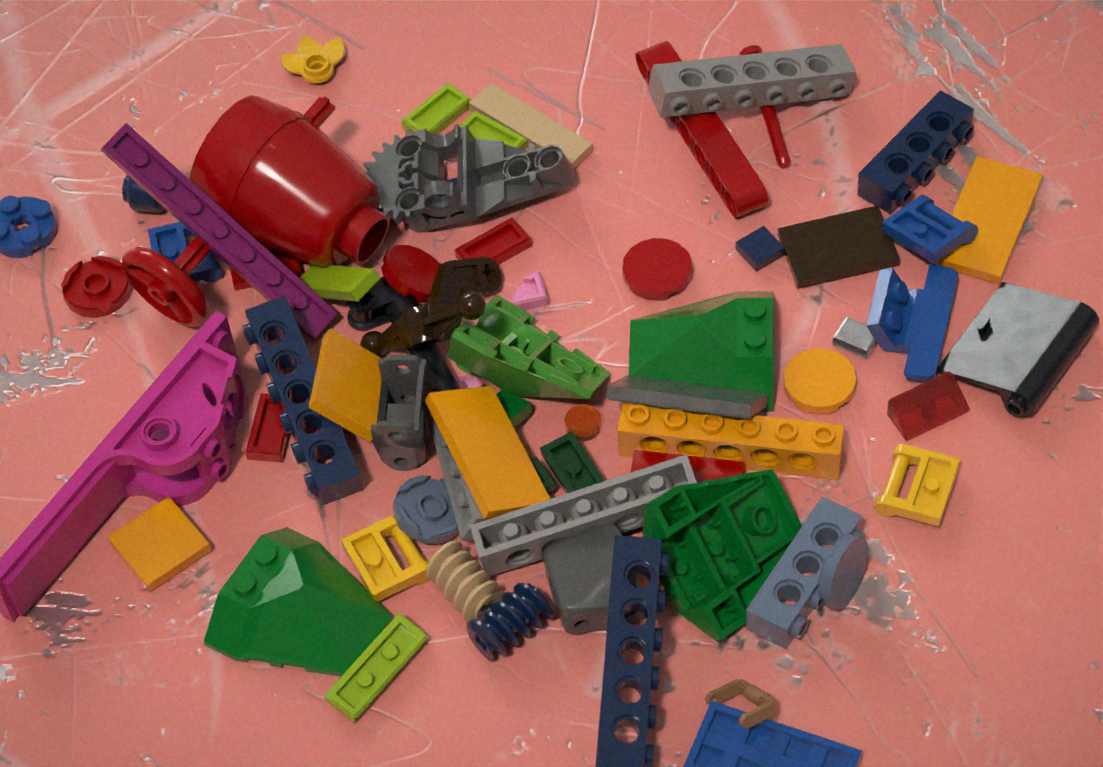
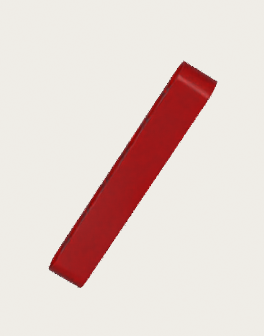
M669 41L656 44L635 54L638 69L648 86L654 64L682 62ZM715 111L669 117L733 217H740L768 205V195L762 181Z

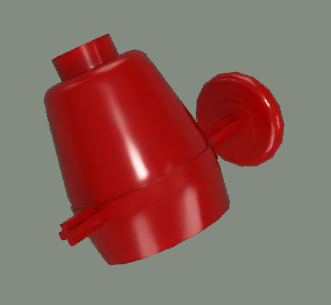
M249 95L237 101L221 115L206 135L195 156L189 180L264 247L320 267L338 266L348 259L357 264H363L378 250L389 228V217L379 211L380 192L376 183L320 129V126L336 109L335 105L330 103V99L325 96L323 98L319 96L303 115L298 111H293L265 98ZM195 237L174 262L154 250L139 246L131 248L123 254L122 269L127 280L137 293L153 308L176 323L189 327L202 325L208 320L210 307L202 290L190 277L193 271L212 251L199 238Z

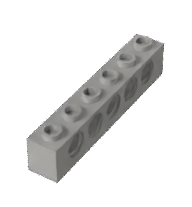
M838 44L654 64L648 91L660 118L845 97L849 96L856 71L843 45Z
M686 454L472 524L470 529L482 566L489 573V576H493L542 560V552L547 547L567 540L585 530L612 523L615 526H620L623 533L644 526L645 505L674 486L697 483Z

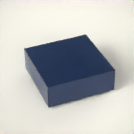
M765 226L735 242L738 253L755 271L762 269L785 255V247Z

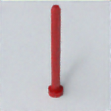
M751 45L745 47L740 52V55L763 53L760 46ZM774 105L760 106L777 165L781 168H786L790 164V157Z

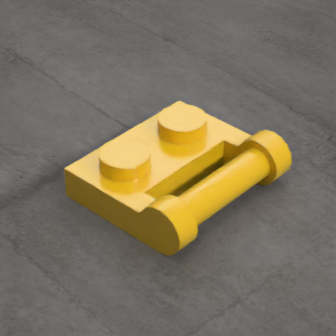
M906 444L896 445L892 454L894 462L882 495H879L876 499L874 510L882 516L892 517L897 515L940 527L960 467V459ZM912 464L917 465L918 468L907 500L898 498L897 496L908 466Z
M393 515L341 539L344 551L369 594L376 602L416 583L424 584L430 581L426 575L429 561H424L412 539L399 529ZM389 536L395 539L411 567L404 570L401 569L383 538Z

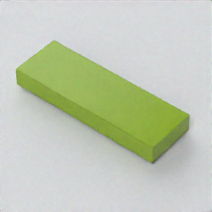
M312 265L300 279L321 298L359 302L379 281L380 277L375 269L336 265L320 267Z
M398 613L325 694L324 700L354 724L428 641L429 636L401 613Z

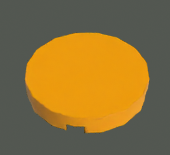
M825 348L808 349L797 354L788 362L783 376L785 394L802 411L813 414L835 412L839 410V406L845 402L847 404L853 398L856 389L855 368L848 358L837 351Z

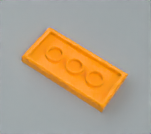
M976 156L951 215L963 222L970 221L978 227L977 236L971 243H962L934 264L952 268L956 272L1000 284L1042 184L1043 174Z
M492 385L428 394L425 402L484 520L550 499Z

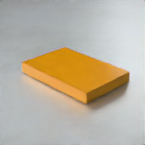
M330 328L323 335L309 408L364 440L371 442L373 440L371 425L377 424L382 381L378 363L379 359L382 358Z

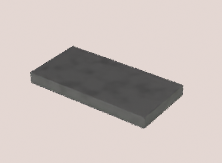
M627 375L607 385L606 398L613 401L749 419L767 406L768 394Z

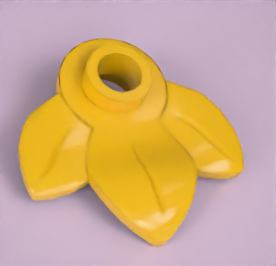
M303 36L297 46L296 53L282 54L280 59L286 71L302 75L307 82L322 83L333 75L334 66L345 55V48L340 37L328 41L323 46L312 38Z

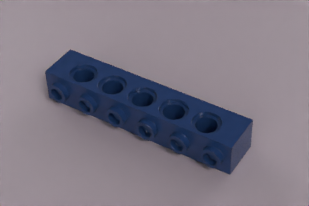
M286 296L246 309L245 314L248 324L242 325L249 346L256 344L259 353L254 355L256 364L261 375L268 373L271 383L266 384L273 405L280 403L283 412L278 414L285 434L292 432L296 441L291 444V448L297 464L305 463L308 473L304 474L303 477L310 495L317 493L323 506L363 491L360 471L341 426L309 408L316 367ZM275 339L282 340L278 344H269L270 341ZM287 368L295 369L288 374L281 373V371ZM297 398L307 399L303 403H293ZM312 427L320 429L316 433H305L307 429ZM325 457L333 459L331 462L327 464L317 463L320 459Z
M615 535L595 767H652L654 745L646 744L647 729H655L657 705H649L650 690H658L660 667L652 666L653 651L661 652L663 628L655 627L656 613L664 614L665 590L658 589L659 575L666 576L668 566V552H661L662 539ZM640 573L648 578L649 584L645 587L637 588L629 583L628 578L632 574ZM631 611H638L645 616L646 622L640 626H633L626 621L625 615ZM628 649H635L642 654L643 660L638 664L631 665L623 660L622 653ZM631 687L639 692L641 698L635 703L628 704L620 699L618 693L623 688ZM623 726H629L636 731L638 737L631 743H623L617 739L615 735L616 730Z

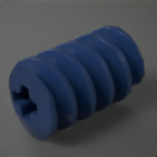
M518 583L513 587V592H506L502 596V602L495 601L490 605V611L483 610L478 614V620H470L467 623L466 629L476 648L489 661H493L491 653L493 650L501 656L507 654L503 642L507 641L513 647L519 644L515 635L516 632L525 638L531 635L527 623H530L537 629L542 626L538 616L540 613L549 620L554 615L548 602L538 589L528 583Z

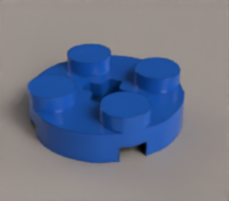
M6 196L0 200V253L11 258H25L33 255L32 250L38 249L40 246L44 250L52 243L57 233V223L48 201L35 197L17 198L15 196ZM20 224L29 225L28 227H23L21 231H17L16 227Z

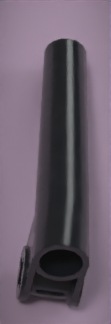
M383 276L362 297L360 302L346 300L347 306L350 308L347 320L353 329L367 331L388 322L393 324L400 317L401 311L415 307L417 304L410 293L407 297L398 293ZM365 314H368L367 321H365ZM437 343L416 348H405L408 355H416L421 359L427 360L431 393L460 389Z

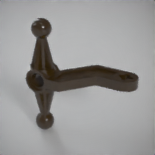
M488 257L451 260L440 264L427 304L401 311L400 317L383 333L378 331L367 332L362 337L360 346L382 357L386 353L387 348H416L451 340V336L454 330L460 326L462 318L476 320L484 314L486 301L482 295L500 287L502 275L499 266Z

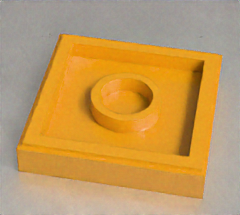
M165 498L107 536L110 545L149 592L212 551L208 541L171 498Z

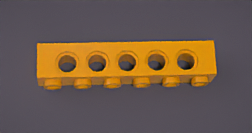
M623 402L617 428L619 456L633 457L634 450L743 461L745 462V470L762 471L773 469L775 473L839 480L843 455L844 424L753 415L746 419Z

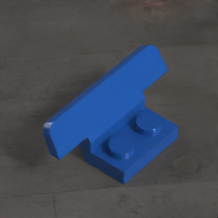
M930 263L924 290L918 288L908 290L906 283L900 279L893 268L880 269L866 327L883 351L908 354L903 373L907 380L930 382L936 377L958 281V273L952 268Z

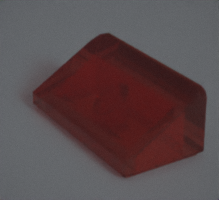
M948 371L889 399L887 416L903 438L908 441L969 412L970 408L956 378L951 371Z

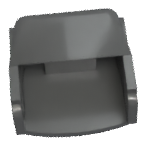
M387 355L384 359H379L378 363L382 381L377 424L371 425V434L374 447L381 461L392 469L408 471L414 469L417 464H423L427 458L430 429L428 421L431 418V412L425 402L428 394L431 393L427 360L421 359L416 355ZM403 365V366H407V367H409V368L403 369V368H399L398 366Z
M614 523L585 530L567 540L550 545L542 552L546 577L563 629L569 634L607 630L615 535L623 536L621 527L615 526ZM637 573L632 574L628 581L632 586L639 588ZM631 611L625 615V619L630 625L640 623V619L645 618L638 611Z

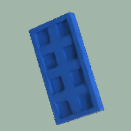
M711 701L683 767H858L862 758V750L769 719L745 729L739 725V718L742 714L746 713L745 711Z

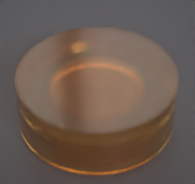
M576 405L569 409L565 415L566 432L572 431L578 441L592 440L601 431V415L591 405Z

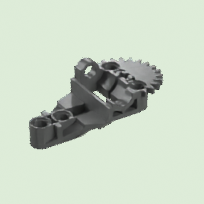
M458 124L454 126L451 132L441 135L433 134L427 129L413 133L409 129L402 139L396 134L394 135L393 145L383 142L382 147L384 151L382 153L375 151L371 153L375 161L364 163V167L368 170L365 173L376 183L380 192L379 211L388 216L389 220L393 217L396 224H400L403 218L408 227L416 232L433 230L565 189L575 179V171L559 146L548 145L538 148L535 143H529V151L506 145L504 141L475 139L467 126L459 127ZM457 157V187L453 182L444 181V160Z

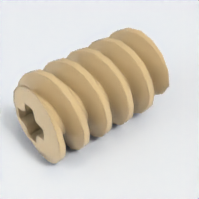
M453 540L435 552L427 565L426 575L431 582L435 583L437 589L444 593L446 599L453 603L456 611L463 615L466 622L472 619L478 620V614L483 610L490 611V605L495 601L502 602V596L506 592L498 591V583L493 580L489 581V573L485 570L480 571V563L476 560L471 561V553L467 550H462L461 542Z

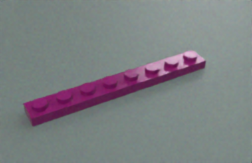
M127 123L102 147L101 152L264 298L271 301L286 296L299 329L312 341L338 314L337 311Z

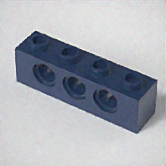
M940 90L858 173L857 195L875 206L878 205L880 209L890 215L900 205H906L920 184H926L930 180L934 170L941 163H946L951 158L954 149L961 142L965 143L969 140L975 128L973 124L974 108Z

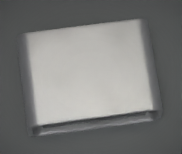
M849 317L844 318L832 337V344L864 359L869 358L878 343L866 327V324Z

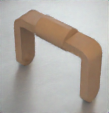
M736 679L708 692L705 697V702L709 705L711 701L722 703L741 694L758 706L742 714L739 718V725L745 729L753 727L776 714L775 700L766 692L743 679Z

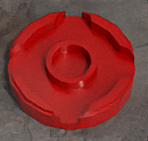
M652 238L640 241L629 249L623 259V278L629 285V289L639 297L647 300L669 299L671 294H675L677 291L678 294L681 293L690 283L692 260L688 251L672 240Z
M395 245L389 248L382 260L384 264L381 267L382 274L389 285L406 297L410 293L413 296H417L415 301L427 303L440 263L430 254L417 247Z
M96 256L91 257L92 261L85 263L80 261L74 264L65 274L61 284L65 303L71 311L82 317H103L119 310L128 301L132 285L127 280L122 269V262L112 257Z

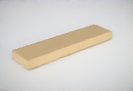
M489 83L469 102L470 111L473 112L475 110L527 138L528 146L529 143H535L538 148L548 145L559 146L573 169L593 152V143L492 83Z

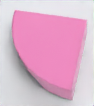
M539 271L524 278V282L513 293V304L524 310L548 305L547 295Z

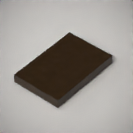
M878 205L778 228V238L785 247V257L797 289L899 266L900 258L893 240L883 233L882 222L884 218Z

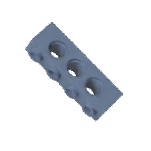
M821 497L746 609V630L786 650L794 638L800 639L808 626V616L812 610H819L823 605L821 602L823 599L819 598L818 593L819 576L823 563L828 555L834 557L838 548L833 547L834 543L842 535L852 533L862 538L865 537V533L861 531L862 515ZM829 544L832 547H822L820 545ZM804 572H811V573H813L814 575L805 576V575H802V573H804ZM789 600V601H794V602H796V603H795V604H791V605H787V604H784V603H782V602Z

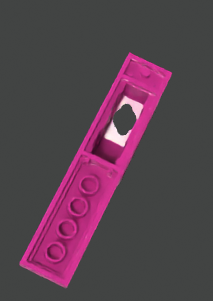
M217 311L210 316L0 558V612L3 617L14 622L20 615L23 616L122 499L130 496H146L161 502L165 498H171L177 506H185L203 498L217 481L225 478L232 464L236 444L233 443L239 420L244 418L248 403L246 389L238 364V355L227 316Z

